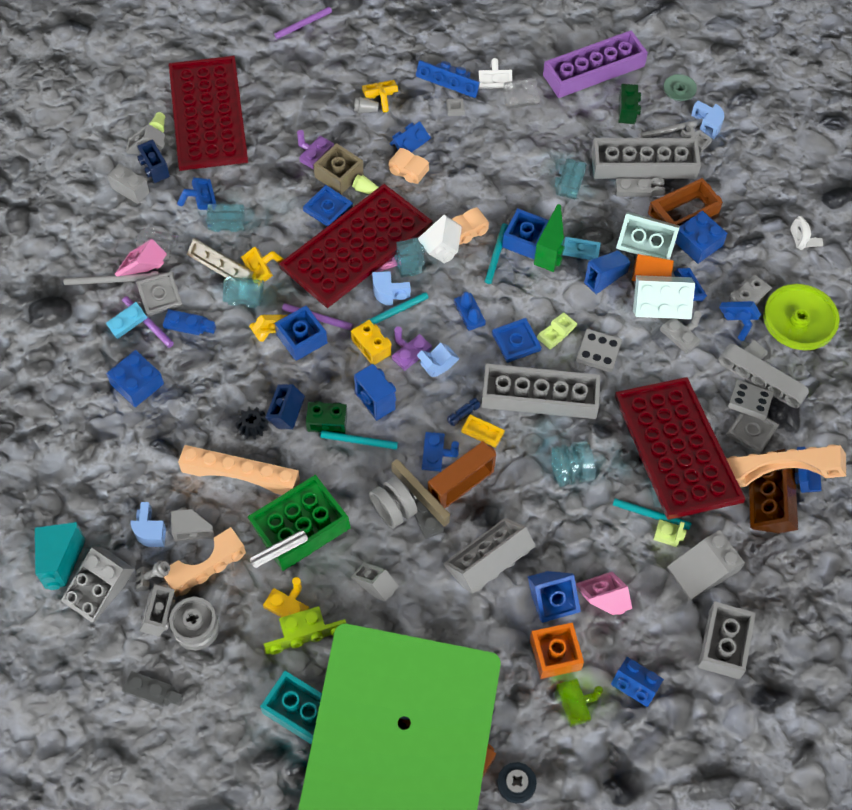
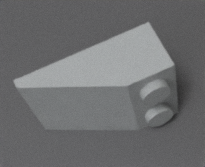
M719 530L668 565L667 569L691 601L740 572L745 562L721 530Z

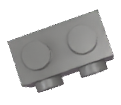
M118 164L107 175L113 190L137 204L150 193L147 180L142 175L135 174L128 167L125 168Z
M754 275L751 279L747 278L739 290L735 289L730 294V302L754 301L758 307L768 298L772 287Z
M154 584L149 593L140 632L160 637L164 630L167 631L169 627L168 614L169 611H172L175 604V599H172L174 589Z

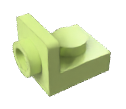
M659 519L653 540L677 547L679 541H684L687 530L683 529L685 522L681 521L679 525Z

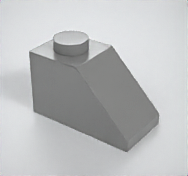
M147 124L128 139L126 153L139 154L137 146L150 140H154L160 151L165 145V134Z
M180 508L177 511H171V531L174 541L215 537L213 526L192 509Z
M363 563L351 576L357 584L372 596L383 601L392 597L394 591L399 587L386 569Z

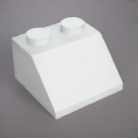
M444 214L418 240L429 255L445 264L452 260L458 252L462 227Z

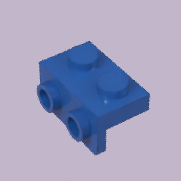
M420 121L415 125L412 122L405 127L406 131L404 133L399 131L393 135L392 138L394 140L389 144L391 146L395 144L398 150L403 148L413 152L430 140L431 137Z
M797 447V450L806 449L805 447ZM798 468V472H795V482L800 484L801 493L822 491L821 475L810 470Z
M626 657L611 685L648 707L664 679L638 662Z

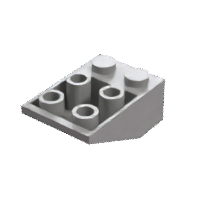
M91 547L61 601L90 622L95 623L124 588L134 568L104 547Z

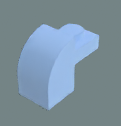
M697 100L691 116L697 119L702 118L700 130L712 139H715L722 127L724 111L717 104L712 108Z
M390 271L372 272L374 296L380 303L393 306V299L404 300L410 298V282L392 283Z
M440 343L431 353L421 350L417 354L421 360V366L431 377L439 376L449 370L460 359L449 345Z
M141 502L140 509H137L136 513L137 521H131V528L136 539L147 547H165L166 526L164 521H151L152 508L150 503Z

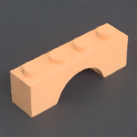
M230 527L214 537V550L206 561L197 565H188L177 560L170 565L169 574L163 577L170 589L175 590V597L183 596L195 585L206 582L209 576L223 571L228 564L239 561L246 554L245 547Z

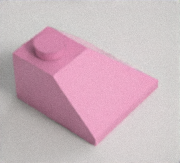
M150 239L129 252L115 272V275L118 277L149 272L154 268L158 269L164 264L163 259L167 253L153 239Z
M613 572L576 583L577 590L590 604L612 615H620L632 609L628 586Z

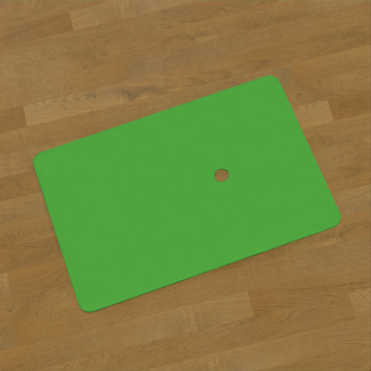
M351 624L339 625L334 632L298 810H477L501 665L498 655L493 652ZM405 716L410 719L411 725L408 729L402 730L398 727L400 717Z

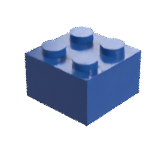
M517 208L504 233L502 248L535 259L537 242L549 220Z
M701 211L679 227L675 243L699 264L724 245L728 233L705 212Z
M307 305L274 323L276 335L295 361L328 343L326 330Z
M136 350L106 373L111 386L135 408L164 385L161 373Z
M371 364L354 374L355 394L376 421L396 410V388L392 382H388L385 379V374L380 368L377 369L374 364Z

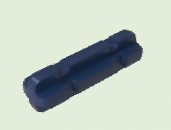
M477 398L471 399L469 404H464L455 411V414L452 413L447 417L448 423L451 426H455L459 423V420L462 421L473 413V410L475 411L480 408V402Z

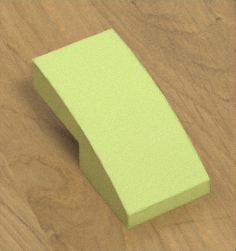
M562 313L552 320L549 327L538 334L537 339L551 350L577 326V323L567 314Z

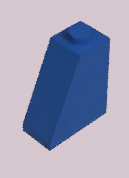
M615 251L589 261L584 283L595 294H598L628 273L630 266L628 257L620 251Z

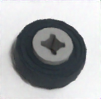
M520 762L509 763L499 772L497 779L498 791L508 802L515 804L524 803L533 796L536 790V776L526 764Z

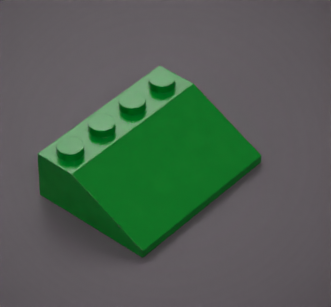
M316 475L248 516L249 521L266 548L301 530H304L308 537L306 542L274 558L282 571H285L351 528L349 517Z

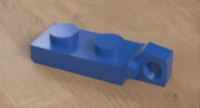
M168 309L163 322V328L198 336L204 332L214 334L216 330L215 322L208 320L204 316Z

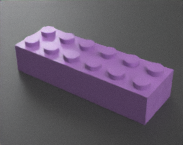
M632 30L545 61L543 76L557 97L561 98L645 67L648 52Z

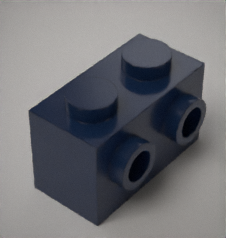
M154 140L137 146L139 152L137 159L141 166H145L144 172L147 178L151 177L153 183L170 177L167 163Z
M278 384L265 418L277 429L293 430L305 395L293 384Z

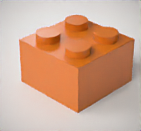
M573 622L531 632L530 642L540 679L582 670L584 660Z

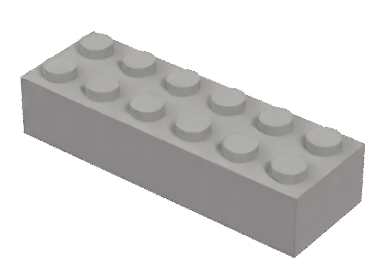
M594 138L591 153L594 179H697L701 162L697 138Z
M486 364L481 408L596 419L599 409L600 375Z

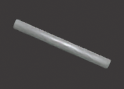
M703 119L639 133L638 137L651 138L684 130L687 128V125L692 127L701 126Z

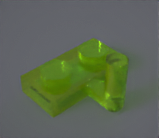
M578 679L557 684L556 687L570 727L590 722L591 716L586 704L599 700L603 688L596 686L593 693L583 695Z

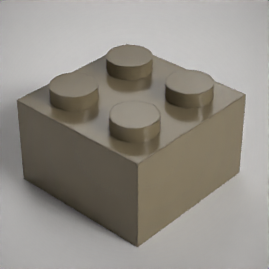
M336 143L314 163L315 178L342 195L353 184L358 174L361 176L364 174L363 160Z

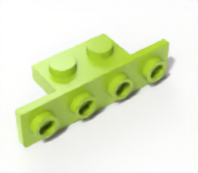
M319 606L281 617L279 622L284 638L264 643L266 654H279L284 649L290 647L299 648L303 643L310 641L318 642L326 636H334L335 629L341 624H346V620L343 619L325 625Z

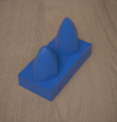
M465 291L462 296L454 298V303L468 331L486 325V321L471 293Z

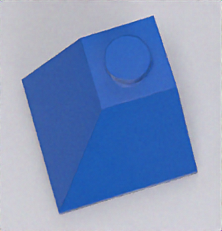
M546 571L528 576L531 596L541 623L581 612L573 573Z

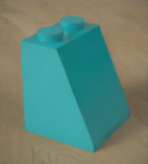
M77 522L35 528V574L45 589L57 590L60 587L67 586L86 542Z

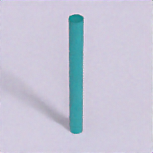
M502 223L485 278V283L491 284L502 250L503 236L508 227L506 223Z
M424 292L368 320L373 324H377L428 299V294Z
M321 431V438L395 450L398 448V442Z
M616 498L612 505L679 525L682 521L685 522L684 529L690 530L692 522L679 518L667 520L664 513Z

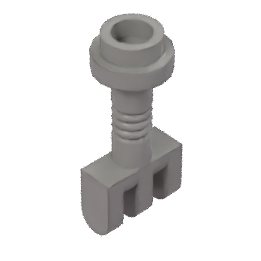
M158 561L150 571L146 567L137 569L136 576L138 577H136V583L138 585H136V591H144L149 588V580L156 576L162 578L167 576L170 571L169 563Z

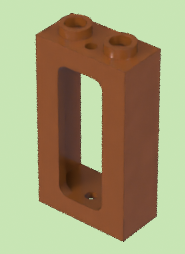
M701 178L652 201L648 214L653 219L681 226L701 211L705 212L709 217L718 214L723 202L721 197L712 190L710 184ZM696 198H699L706 206L676 222L667 213Z
M482 441L429 480L428 491L444 508H447L494 472L496 461L495 449Z

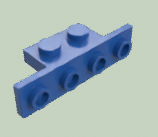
M419 60L416 77L473 98L477 97L480 81L471 79V72L466 71L465 68L451 66V63L446 61L433 65Z

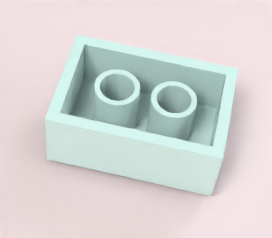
M627 212L616 249L637 255L641 254L670 260L680 226Z
M636 275L633 304L635 316L691 319L695 282L690 277Z

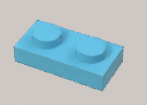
M565 237V249L562 255L593 260L599 256L601 243Z
M135 302L106 322V324L118 339L148 317L139 304Z

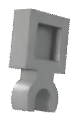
M687 125L686 131L681 130L680 134L682 138H697L700 153L713 140L701 130L695 132L691 125Z

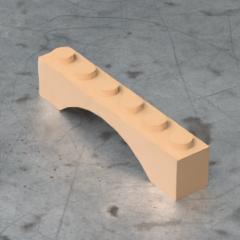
M184 445L178 461L183 473L200 477L216 475L237 478L259 485L279 495L285 494L300 483L299 470Z
M828 445L821 448L809 447L804 450L790 449L786 452H768L761 455L749 454L743 457L730 456L726 458L740 487L748 486L752 481L766 473L784 468L806 469L818 473L824 478L846 476V453L841 445Z

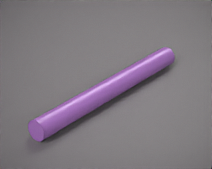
M327 7L274 33L275 38L279 39L332 13V9Z
M128 296L122 300L127 307L134 303ZM149 317L143 321L168 348L173 346L174 342Z
M286 303L282 307V310L290 313L300 309ZM312 312L320 322L350 331L353 329L352 323Z

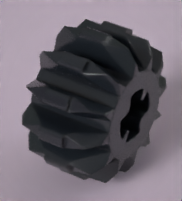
M248 407V411L241 409V415L236 417L237 422L235 426L241 436L245 435L246 439L252 436L255 440L256 435L263 437V431H267L269 421L265 418L264 411L259 412L258 407L254 410Z

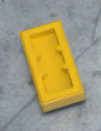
M471 414L461 430V433L481 442L484 441L494 448L498 446L505 432L504 429Z

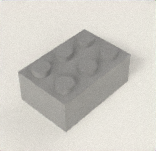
M714 601L709 610L698 668L740 680L746 670L756 613Z

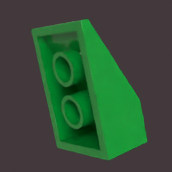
M557 204L537 242L534 265L554 272L556 266L560 267L563 260L562 254L565 246H563L564 232L560 204Z

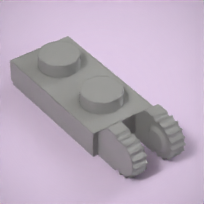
M616 178V196H662L665 194V188L661 187L665 184L664 179Z

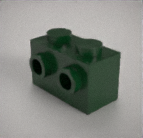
M621 84L618 123H636L637 115L641 113V105H638V102L641 101V92H638V85Z
M321 401L308 402L306 416L307 431L321 432L323 430L345 434L348 414L347 404L339 402L333 404L323 403Z

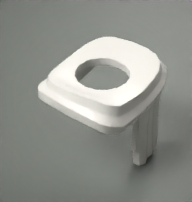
M798 216L790 228L796 248L803 250L806 247L823 246L822 238H810L811 230L809 224L802 216Z

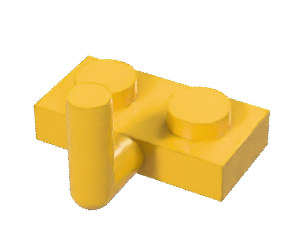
M395 80L363 85L362 91L364 96L370 99L380 95L382 112H388L387 95L398 92V86Z
M253 247L241 256L245 266L254 272L252 279L258 286L273 276L267 263L272 259L277 263L284 260L283 257L274 251L269 252L263 257L257 247Z
M260 315L256 323H251L249 327L257 339L263 342L270 333H276L274 323L288 315Z
M293 578V589L289 596L273 588L264 602L263 608L280 617L308 610L309 606L296 600L302 590L300 578Z

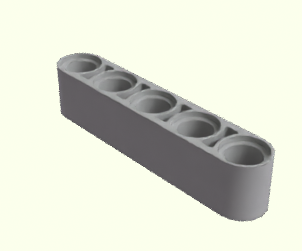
M729 344L718 358L719 363L723 367L757 387L774 392L773 396L793 408L800 407L809 393L808 388L802 383L735 344Z

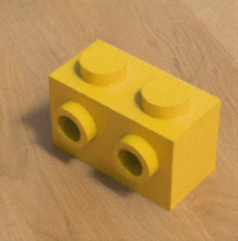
M370 320L351 330L352 342L371 364L376 365L391 355V341L381 334L380 328Z

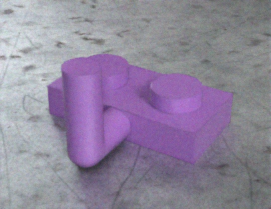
M297 131L298 145L306 150L299 157L301 163L314 169V163L334 146V143L319 136L310 145L305 142L304 131Z
M395 327V342L401 349L392 355V360L405 371L419 360L417 354L421 350L430 352L432 345L420 334L407 343L402 338V328Z

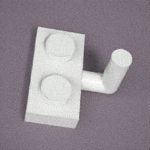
M493 58L490 67L492 70H480L478 72L479 89L512 88L513 86L512 70H498L497 58Z

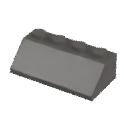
M504 518L443 564L464 589L474 593L481 590L490 580L497 578L506 568L513 566L519 558L527 555L535 547V544L525 526Z

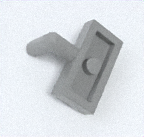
M695 311L692 321L686 326L678 319L671 318L661 326L660 331L687 354L699 345L701 341L691 332L698 326L701 312Z

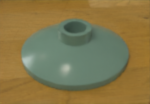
M676 74L665 80L663 89L671 99L686 101L695 96L697 85L690 77Z

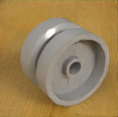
M394 476L384 482V488L378 486L369 492V497L375 510L392 529L403 523V517L409 519L417 513V506L411 494L403 483Z
M190 597L183 599L172 609L169 618L170 628L175 639L185 649L194 651L205 649L218 636L220 627L216 612L212 605L203 598Z

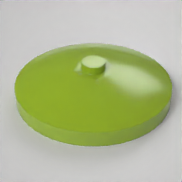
M790 284L774 291L768 298L763 312L764 323L770 334L781 344L797 350H814L829 343L836 334L840 321L838 309L832 299L821 290L804 284Z

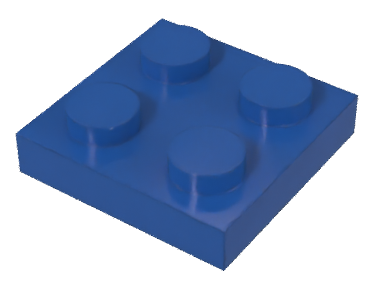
M325 185L303 206V211L328 227L353 207V202Z
M526 318L492 330V335L507 363L541 351L542 347Z

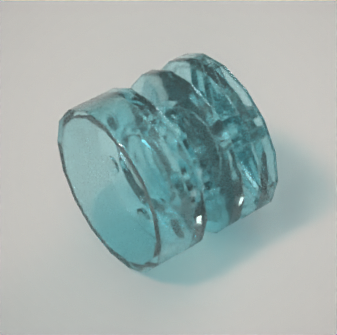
M586 440L572 443L571 452L566 444L561 445V449L559 446L552 447L551 465L560 487L567 486V483L574 485L575 475L580 483L595 480V462L591 448Z

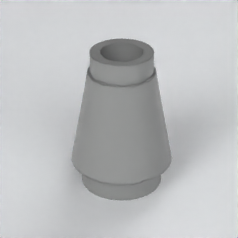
M359 96V98H355L354 111L358 113L378 112L379 102Z

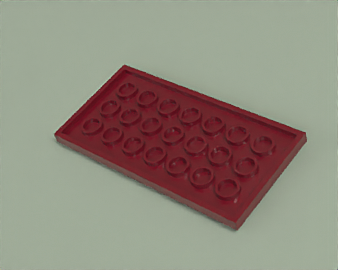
M235 56L169 63L179 171L249 163Z
M383 184L279 263V267L328 309L370 276L372 272H375L433 225V221L387 185Z
M688 377L615 392V399L667 520L744 503L745 497Z

